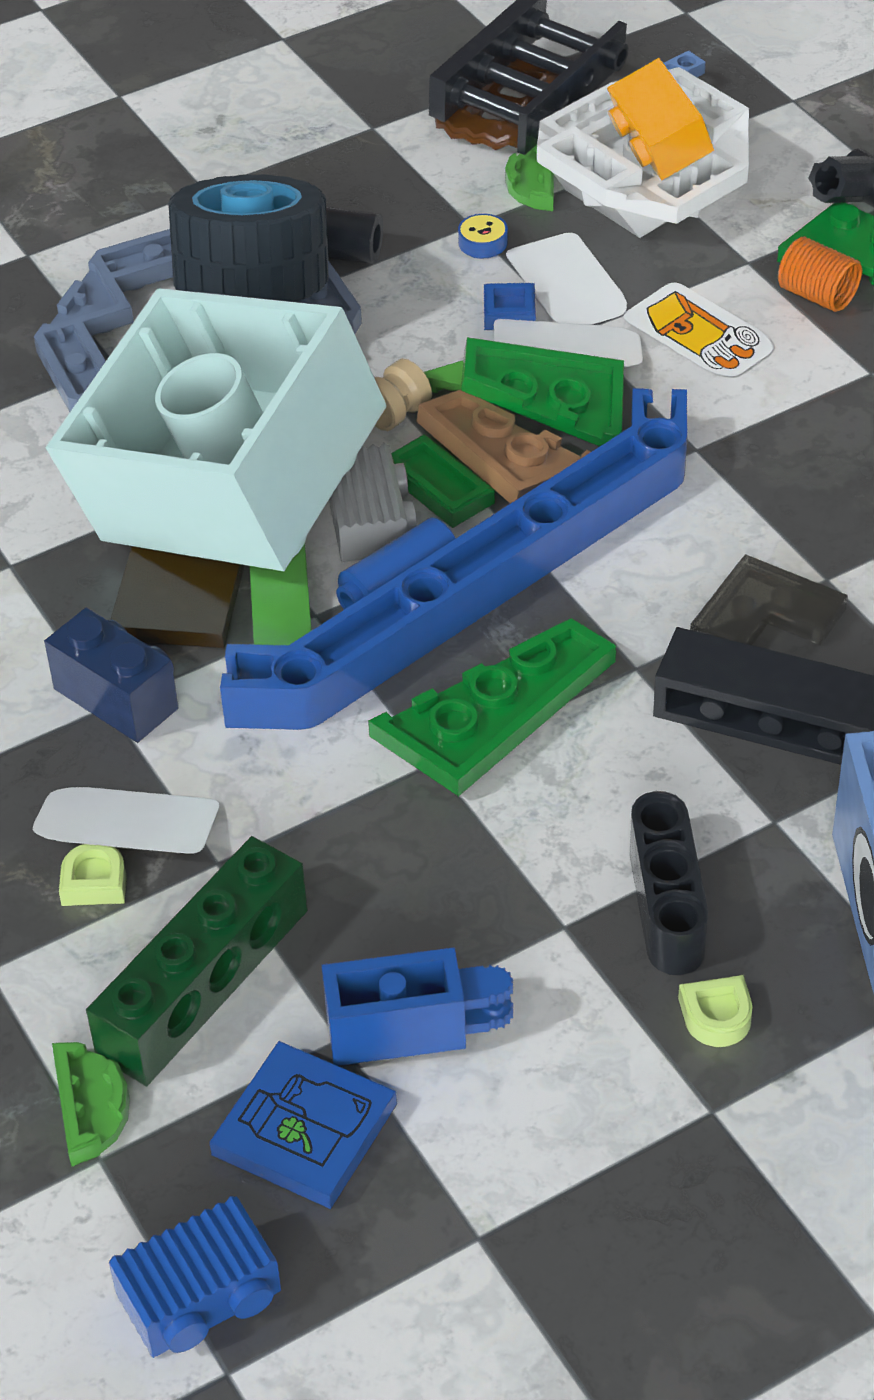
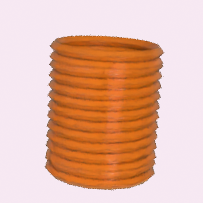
M805 236L796 239L789 246L778 269V282L781 288L834 312L843 310L851 302L862 277L860 261Z

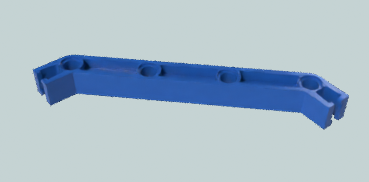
M633 388L630 428L290 645L227 644L225 652L227 673H222L220 684L225 728L302 730L310 729L323 723L676 490L684 481L686 468L687 389H672L670 419L647 418V403H653V391L651 389Z

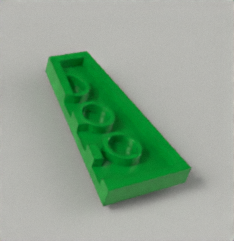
M570 618L510 648L509 658L495 665L484 666L481 663L463 672L462 682L438 694L431 688L412 698V707L391 717L387 712H384L368 720L369 737L459 797L615 663L616 645Z

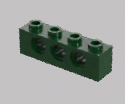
M251 836L86 1008L95 1053L103 1055L107 1060L113 1059L119 1064L124 1074L147 1087L306 914L308 909L303 863Z

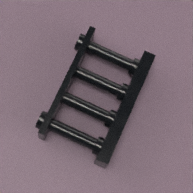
M516 0L430 75L429 116L445 122L456 111L466 105L518 125L517 152L526 155L537 144L541 120L592 93L615 71H619L624 66L629 51L628 45L625 44L627 23L618 21L603 36L596 38L550 20L549 15L546 13L547 0ZM543 37L583 54L574 61L533 45V43ZM519 59L559 76L549 84L507 66ZM495 82L534 99L523 107L481 89Z

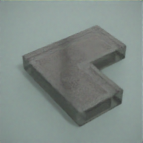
M745 554L692 621L690 630L753 645L765 627L770 624L821 645L845 612L848 595Z

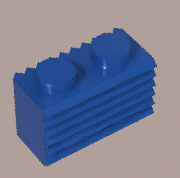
M230 1196L225 1203H217L212 1210L204 1209L200 1216H191L186 1223L179 1222L174 1229H166L161 1236L153 1235L148 1242H140L135 1249L127 1248L122 1255H114L109 1261L118 1299L122 1302L125 1312L128 1313L131 1322L134 1324L137 1333L141 1336L152 1358L169 1349L174 1353H181L192 1349L203 1341L208 1334L209 1328L234 1315L239 1319H246L260 1313L270 1304L273 1295L281 1291L277 1260L238 1197Z

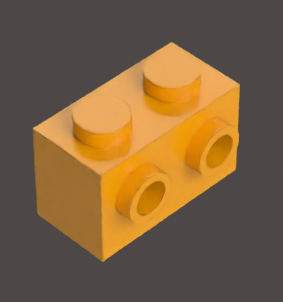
M660 58L607 87L614 105L612 109L608 110V115L615 129L621 137L627 134L631 136L632 139L629 140V145L637 161L642 167L650 164L661 181L714 151L703 117Z

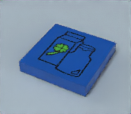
M278 1041L209 1142L211 1155L331 1209L397 1105L396 1091Z

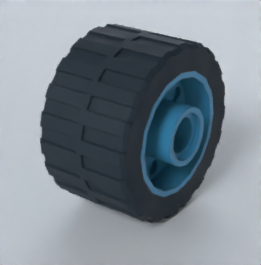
M243 174L198 181L181 188L179 192H176L168 202L173 284L176 290L295 302L311 297L314 293L319 292L328 282L326 197L315 185L286 176Z

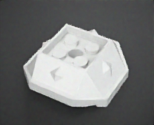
M680 67L669 69L668 71L703 117L714 151L662 181L650 164L645 167L639 164L629 145V140L632 139L631 136L627 134L621 137L608 115V110L612 109L614 105L607 87L617 81L599 88L544 118L539 124L537 162L552 171L564 189L583 201L585 206L594 208L639 238L667 222L677 224L689 216L698 218L701 209L744 185L748 180L749 108Z

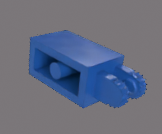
M455 947L321 965L333 1064L337 1066L466 1049L467 1034L489 1032L492 1028L496 1030L500 1027L505 1028L506 1024H510V1019H513V1002H511L510 994H513L511 972H507L505 967L500 968L499 965L496 967L489 965L488 968L477 966L459 969Z

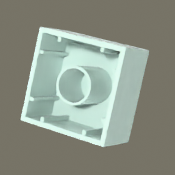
M157 288L45 448L101 541L285 571L292 558L303 547L306 535L342 477L354 465L357 453L387 405L343 307Z

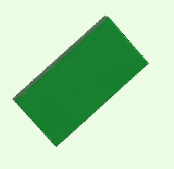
M425 434L391 453L394 464L404 463L408 493L451 528L458 526L495 504L494 489Z

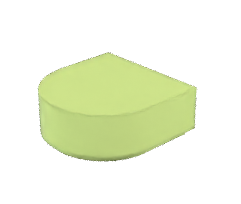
M82 844L72 849L65 856L61 865L59 896L62 906L125 903L126 871L123 857L115 847Z
M744 975L679 985L678 999L685 1024L690 1034L696 1040L709 1046L726 1047L738 1043L747 1035L751 1026L753 1007Z

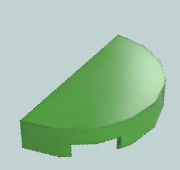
M537 144L526 155L519 154L517 156L516 153L512 154L505 167V183L508 193L523 205L533 209L553 211L554 174L537 162Z
M79 1042L52 1043L67 1148L72 1167L98 1157L117 1141L128 1121L130 1096L120 1066L113 1059L107 1060L103 1055L88 1051L86 1044Z

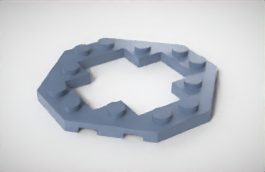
M170 229L97 250L88 262L89 272L82 281L75 280L57 304L58 314L50 324L43 323L34 335L37 354L69 412H71L106 362L92 335L107 333L115 328L134 322L132 307L123 292L137 290L145 285L173 277ZM328 261L329 278L325 286L311 297L295 302L343 307L352 330L356 334L362 324L361 306Z

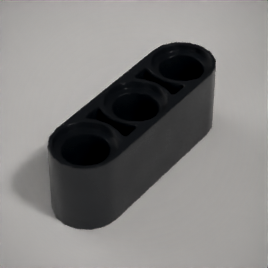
M653 791L643 794L632 805L629 856L648 958L651 964L661 972L669 975H684L692 973L699 968L704 960L708 907L688 809L684 801L677 795L666 791Z

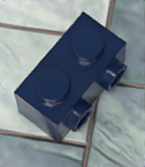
M86 607L44 640L54 690L133 741L140 742L179 709L173 674L174 666L171 659L160 648L148 646L127 633L124 627L115 620H106Z

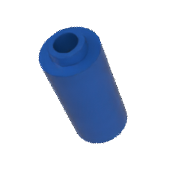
M431 517L340 572L338 576L339 587L336 590L340 605L345 610L456 539L454 534L442 521Z

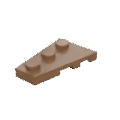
M461 389L418 405L416 422L510 504L590 453V451L586 450L579 456L562 448V438L547 430L542 431L538 435L515 425L514 414L483 399L465 393Z

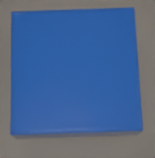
M535 283L484 284V330H494V322L498 319L536 321Z

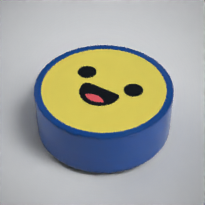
M475 214L465 218L458 226L459 248L462 252L474 258L484 259L499 255L508 245V227L506 222L492 214Z

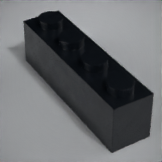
M676 627L655 675L653 717L841 765L845 734L874 731V675Z

